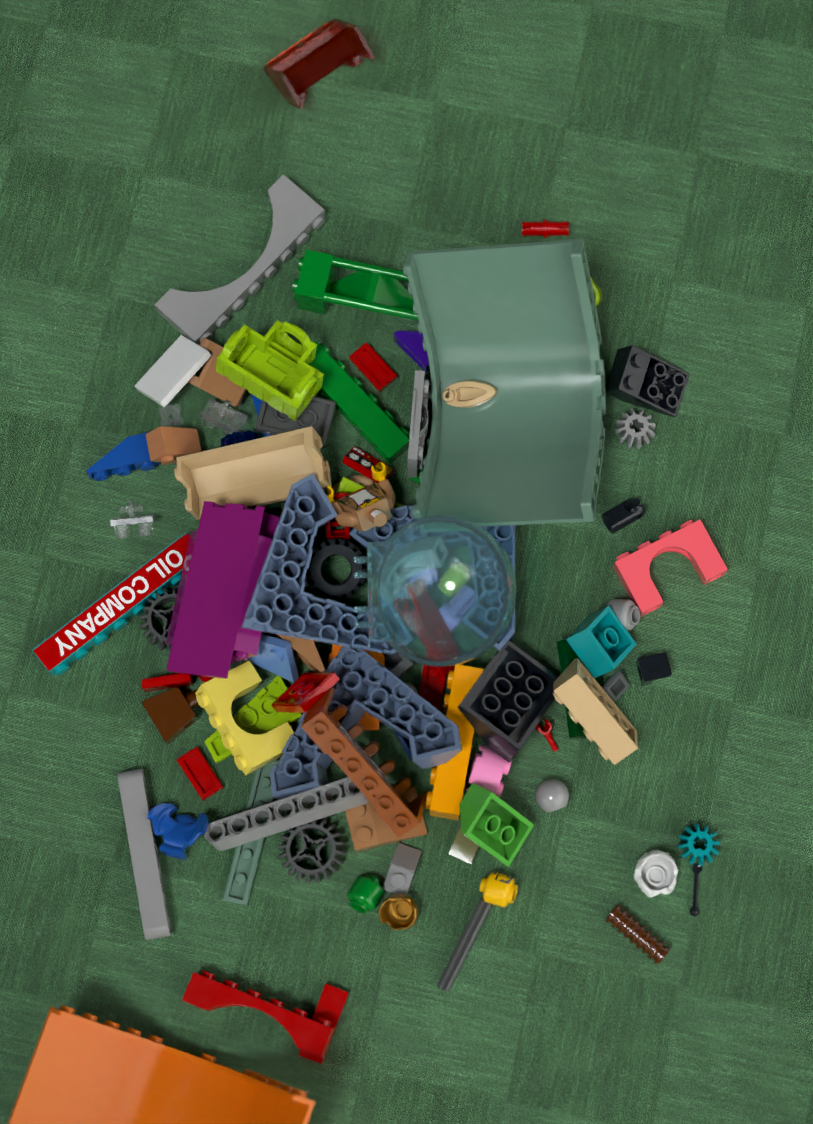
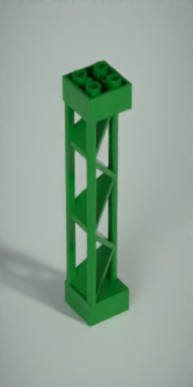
M307 249L304 257H300L298 263L299 279L295 278L292 288L298 309L325 315L328 302L406 319L419 320L418 315H415L413 311V296H410L408 290L397 280L409 281L408 277L404 276L403 271L338 258L331 254ZM335 266L357 271L333 283L336 272Z

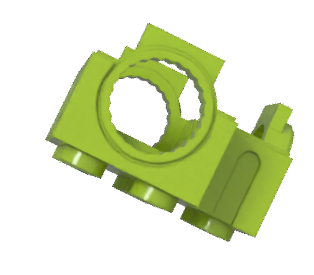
M279 320L274 323L265 336L244 324L241 329L236 330L227 340L216 362L217 373L226 376L236 385L245 388L249 393L262 401L264 400L279 412L285 413L294 421L298 419L321 389L324 377L322 372L309 365L315 359L317 344L310 341L308 335L298 326L286 321L282 323ZM286 332L295 336L301 344L292 340Z

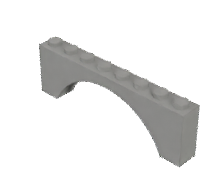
M284 174L267 190L273 209V226L268 244L252 268L237 280L213 290L187 292L170 289L155 304L157 313L192 342L200 345L203 337L211 340L212 333L218 327L222 328L225 326L229 316L234 311L238 312L244 306L247 297L250 294H256L261 288V283L266 278L270 279L276 273L277 267L282 262L285 263L293 255L292 251L298 245H304L309 238V234L314 229L318 230L325 222L324 209Z

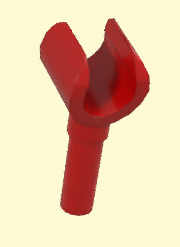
M542 717L545 723L544 727L540 728L537 724L535 730L544 735L552 751L555 752L558 750V747L550 733L552 725Z

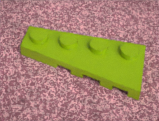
M277 675L247 705L238 710L233 719L243 731L259 735L267 733L286 722L289 725L300 719L301 713L276 712L271 706L287 690L282 678ZM218 730L204 741L216 764L233 756L231 751L223 745Z

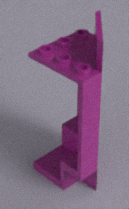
M204 501L199 527L190 534L166 644L171 645L167 671L227 679L230 665L233 662L239 663L240 660H248L250 657L257 656L262 631L241 628L280 518L264 513L265 507L256 506V509H250L241 504L226 503L223 506L214 502Z

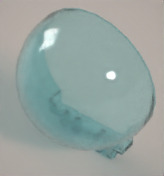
M441 515L420 518L402 526L385 542H367V557H354V563L365 564L368 562V572H354V578H368V607H354V612L358 614L368 612V622L357 621L355 622V628H368L369 642H387L403 657L422 665L446 667L464 664L480 657L499 641L509 626L515 610L517 594L514 569L506 551L497 539L477 524L459 517Z

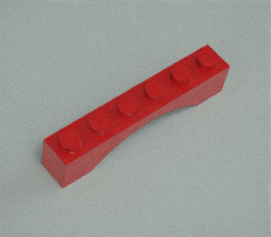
M202 970L201 974L193 972L182 1001L206 1011L230 1006L250 1007L272 1016L287 1030L297 1048L322 1058L325 1057L335 1029L329 1027L331 1022L317 1017L315 1021L306 1018L307 1012L295 1007L292 1012L283 1008L285 1003L270 998L269 1002L261 1000L262 994L247 989L246 993L237 990L238 984L226 979L223 984L214 981L216 975Z

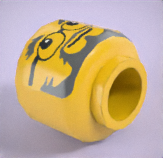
M491 872L487 878L483 877L479 891L483 892V899L486 903L506 907L509 903L513 904L517 895L518 885L515 884L512 876Z

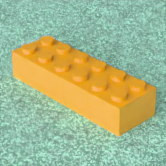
M455 664L454 671L449 670L447 689H451L450 695L445 694L443 713H447L446 717L458 726L462 750L447 763L432 767L430 785H434L433 792L428 791L426 809H430V816L459 821L460 802L463 799L475 729L459 710L458 706L484 669Z

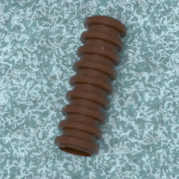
M620 904L616 905L606 917V922H611V927L618 928V933L622 932L625 934L623 937L625 939L628 937L631 944L634 942L637 949L641 948L643 954H648L649 959L653 958L655 964L660 963L670 951V947L668 945L664 946V941L657 940V935H651L652 931H647L645 925L641 926L639 920L635 921L633 915L629 916L626 909L623 911Z

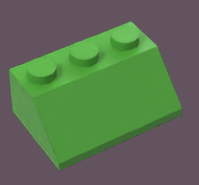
M472 783L460 802L462 834L509 867L534 827V824L494 793L475 783Z

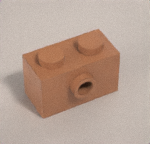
M160 426L145 434L151 462H161L162 465L177 463L176 457L201 452L197 429Z

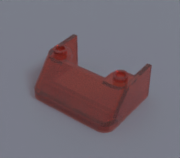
M333 19L264 65L263 70L288 104L302 109L304 107L302 103L306 100L307 89L341 65L354 67L361 63L363 57L369 60H373L375 57L358 26L339 19Z

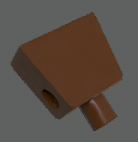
M177 687L141 702L167 745L173 742L197 720L192 710L199 705L195 694L197 689L184 697Z

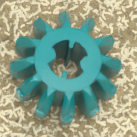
M697 823L694 825V832L690 827H686L685 832L688 836L684 834L679 836V839L686 843H681L677 847L680 850L686 849V852L681 857L684 859L690 855V865L695 862L696 858L699 866L704 865V858L708 863H711L713 858L710 854L716 856L719 854V851L712 847L720 845L719 840L712 841V838L717 833L713 831L708 835V825H705L702 831H700V825ZM694 839L698 842L701 840L704 842L702 846L704 848L703 851L700 848H694L693 845L696 843Z

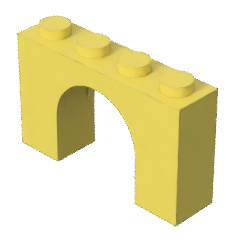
M250 660L229 670L227 679L213 678L201 684L195 693L198 704L206 710L213 728H217L223 745L231 751L237 768L242 770L245 776L281 758L283 755L282 750L291 734L294 735V731L288 722L259 735L247 733L235 723L231 713L232 702L256 690L262 682Z

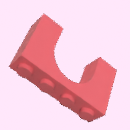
M689 520L680 525V530L674 533L669 530L659 536L660 540L652 544L650 541H647L637 547L638 551L632 554L625 552L616 557L617 561L614 563L613 568L630 600L639 607L640 617L660 608L663 604V600L649 572L650 563L656 556L665 552H676L684 555L692 563L703 585L726 574L728 569L701 520L696 522Z

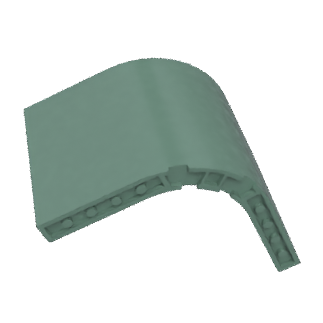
M583 239L409 252L407 262L403 263V273L409 280L408 292L414 299L413 311L419 318L418 330L419 333H423V349L428 354L432 389H429V401L432 403L431 435L427 439V454L423 456L424 470L420 471V488L416 489L417 503L413 505L412 509L413 518L417 519L419 528L594 522L605 442V427H603L602 414H606L604 359H600L599 351L600 344H602L600 325ZM464 380L483 381L497 389V394L494 398L484 404L471 408H459L448 405L442 398V393L448 386Z

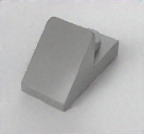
M398 843L383 886L384 891L392 894L408 893L422 853L421 850Z

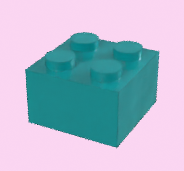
M609 605L589 615L566 639L594 679L615 669L637 645Z

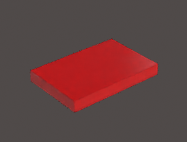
M303 673L271 706L276 712L306 713L340 679L335 673Z

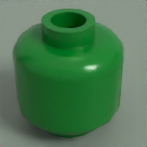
M372 875L357 877L347 893L349 906L363 914L374 911L384 893L383 888L379 884V879Z

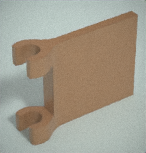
M203 337L199 346L210 351L212 356L207 360L200 376L194 375L188 383L238 408L246 389L241 388L226 376L216 372L217 357L222 352L223 347Z

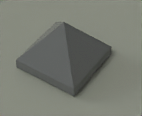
M618 670L605 680L602 688L615 702L627 690L630 684L621 671Z

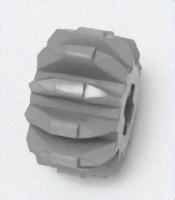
M633 408L630 409V416L623 412L621 415L622 420H617L616 422L619 428L616 429L615 434L621 436L620 443L628 441V449L632 447V444H635L638 450L641 449L642 443L648 446L650 444L649 438H654L655 432L652 430L655 429L656 424L650 422L652 419L650 414L645 417L643 416V409L639 411V414H636ZM632 426H636L637 429H640L639 432H635V429H632Z

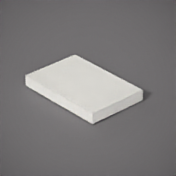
M180 335L134 387L148 398L165 407L212 355L208 350Z

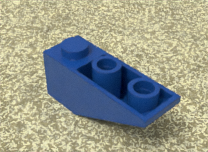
M147 433L128 436L87 469L90 480L103 481L108 479L110 475L118 474V476H125L131 474L133 470L141 469L142 471L154 469L156 465H160V462H151L145 435Z

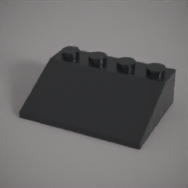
M508 641L501 651H497L458 708L486 745L507 762H510L522 748L554 701L553 687L558 676Z

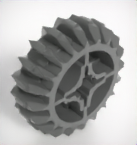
M177 587L173 588L172 594L169 593L168 588H164L165 595L163 596L155 592L157 599L154 601L152 598H148L147 601L151 606H143V611L148 614L140 615V619L146 621L140 625L142 630H147L144 633V637L146 639L151 638L150 644L152 646L159 642L158 649L161 651L167 645L166 640L170 627L167 618L172 617L175 603L169 610H161L160 608L167 603L175 602L178 591ZM154 617L164 622L162 635L155 631ZM167 645V651L169 653L171 651V645Z
M322 819L320 825L317 824L318 820L312 821V824L306 823L302 826H297L294 831L292 828L288 829L287 832L290 833V836L281 835L280 837L283 841L287 842L286 844L278 845L280 850L286 851V853L278 855L279 859L287 858L282 867H292L288 871L289 876L294 875L297 871V881H301L303 875H305L307 884H310L311 876H315L316 883H320L319 875L321 874L328 880L330 877L326 871L330 869L332 873L336 874L337 869L332 865L334 863L342 865L343 863L340 859L336 858L337 855H345V851L337 850V847L345 845L344 841L335 840L341 836V833L339 831L334 834L331 833L335 828L334 824L325 828L327 824L326 819ZM305 831H320L327 837L311 840ZM299 835L303 842V847L292 857V844ZM305 839H307L309 844H312L313 847L314 845L318 846V848L315 849L318 861H316L314 856H311L310 853L309 855L305 854V852L308 851V845L306 844ZM331 843L332 853L328 862L324 865L320 853ZM310 859L316 864L318 869H303L296 863Z

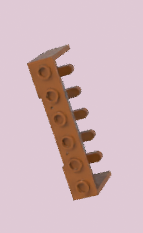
M331 687L307 711L301 727L325 755L328 753L375 807L377 814L398 837H401L420 823L427 795L424 792L410 803L406 800L402 793L409 789L411 780L405 777L393 785L386 775L394 770L395 762L389 759L377 767L370 759L378 751L379 743L372 741L364 748H361L354 739L362 733L363 725L356 723L345 730L338 722V720L346 715L347 707L339 705L331 712L327 710L335 692L334 688Z

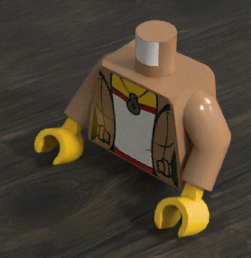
M380 462L382 471L379 472L374 470L373 465L371 466L372 476L375 480L379 481L378 484L375 482L335 502L333 500V488L330 486L326 487V496L338 515L335 517V520L339 525L353 527L363 532L375 526L382 527L392 518L390 510L394 508L396 497L389 479H386L387 473L384 463Z

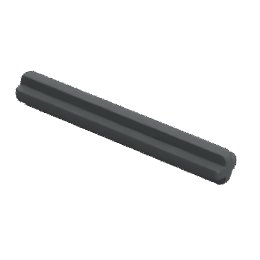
M484 899L479 900L437 984V987L445 992L450 990L491 908V904L486 903Z

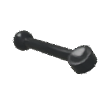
M698 864L692 867V872L694 873L693 903L690 908L692 916L699 914L697 907L699 873H701L702 867Z

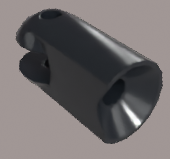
M633 497L603 513L601 517L607 529L614 534L640 519L645 513V506L639 505L640 500Z

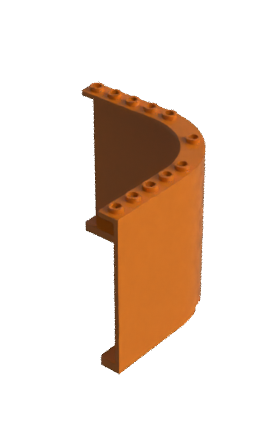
M61 1005L60 1009L54 1007L49 1009L7 1124H308L315 1101L306 1098L307 1092L283 1084L248 1069H245L244 1073L215 1063L216 1057L202 1053L201 1057L164 1045L162 1044L163 1039L149 1034L147 1039L141 1037L142 1032L127 1027V1030L123 1031L119 1029L120 1024L105 1020L104 1024L96 1022L97 1016L83 1012L81 1017L74 1014L76 1009Z

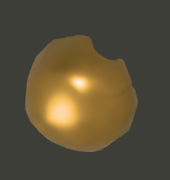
M394 893L385 898L378 910L380 922L388 924L392 930H406L412 927L419 915L415 900L404 893Z

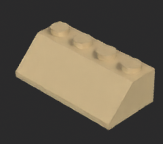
M578 657L574 659L555 680L553 696L560 705L564 703L569 709L568 714L571 719L583 726V732L589 741L597 743L602 757L605 760L610 759L615 765L638 749L637 730L596 679L593 678Z

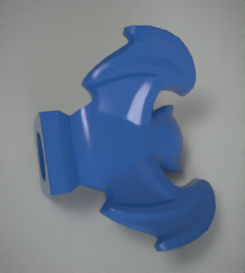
M170 803L156 805L148 813L147 819H152L155 835H163L164 843L161 844L159 850L167 856L186 861L187 854L185 850L193 845L200 835L205 834L209 824L208 816L200 813L198 819H194L190 815L178 813L176 820H173L171 815L178 809L175 805Z

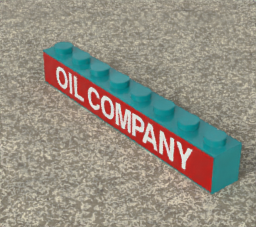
M185 532L35 647L32 651L53 677L56 674L58 676L62 675L70 668L69 664L74 660L79 661L87 656L88 650L95 644L99 646L108 639L107 635L113 630L118 631L128 623L127 620L130 617L143 613V606L149 604L148 598H152L154 601L157 599L155 592L163 596L165 595L164 588L179 585L190 535Z

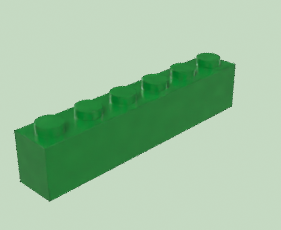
M313 340L312 342L317 344L315 359L309 365L324 374L322 387L319 391L327 400L336 402L335 408L390 465L409 448L410 434L402 426L398 428L393 421L395 419L387 410L382 411L377 406L379 404L377 399L371 393L366 394L361 389L363 386L360 381L354 376L351 378L345 372L347 369L339 360L334 361L331 358L330 350L323 343L319 345Z

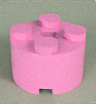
M480 744L478 749L482 753H476L468 776V783H471V785L475 783L500 798L504 786L503 782L500 781L503 774H508L512 761L507 762L489 747ZM466 785L464 791L467 792L470 786Z

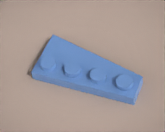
M261 634L257 656L250 657L247 661L250 660L251 663L294 683L299 675L291 643Z

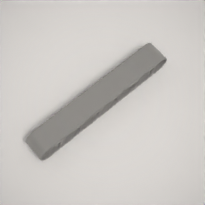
M140 768L119 772L118 783L145 939L148 941L171 936V927L152 819H147V815L150 812V804L144 771Z
M347 777L208 824L204 836L216 850L223 851L364 805L369 800L361 791L354 794L358 787ZM339 794L336 800L331 801V798L334 795ZM312 802H316L311 809H307ZM292 810L290 815L284 817L287 811ZM269 817L265 824H261L265 818ZM246 825L243 831L238 832L241 826ZM222 833L221 837L215 840L216 836Z

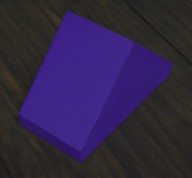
M396 331L394 333V342L427 374L430 366L427 351L425 352L423 349V333H419V331Z

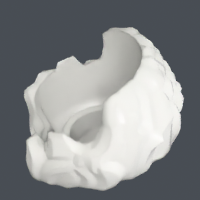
M652 850L648 853L645 852L637 861L633 876L641 891L651 898L660 893L664 895L670 894L674 890L678 869L675 860L668 852Z

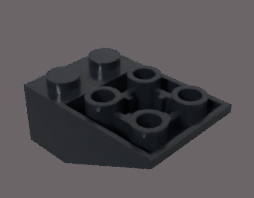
M631 345L617 350L605 390L607 394L623 402L676 417L689 373Z

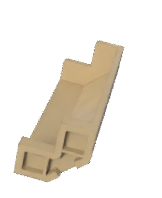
M312 426L176 457L177 467L174 469L177 481H180L187 489L185 508L196 520L201 518L204 501L214 502L223 506L226 503L241 504L247 508L285 501L292 484L312 473L324 492L327 486L331 487L328 460H323L320 450L323 447L321 437Z

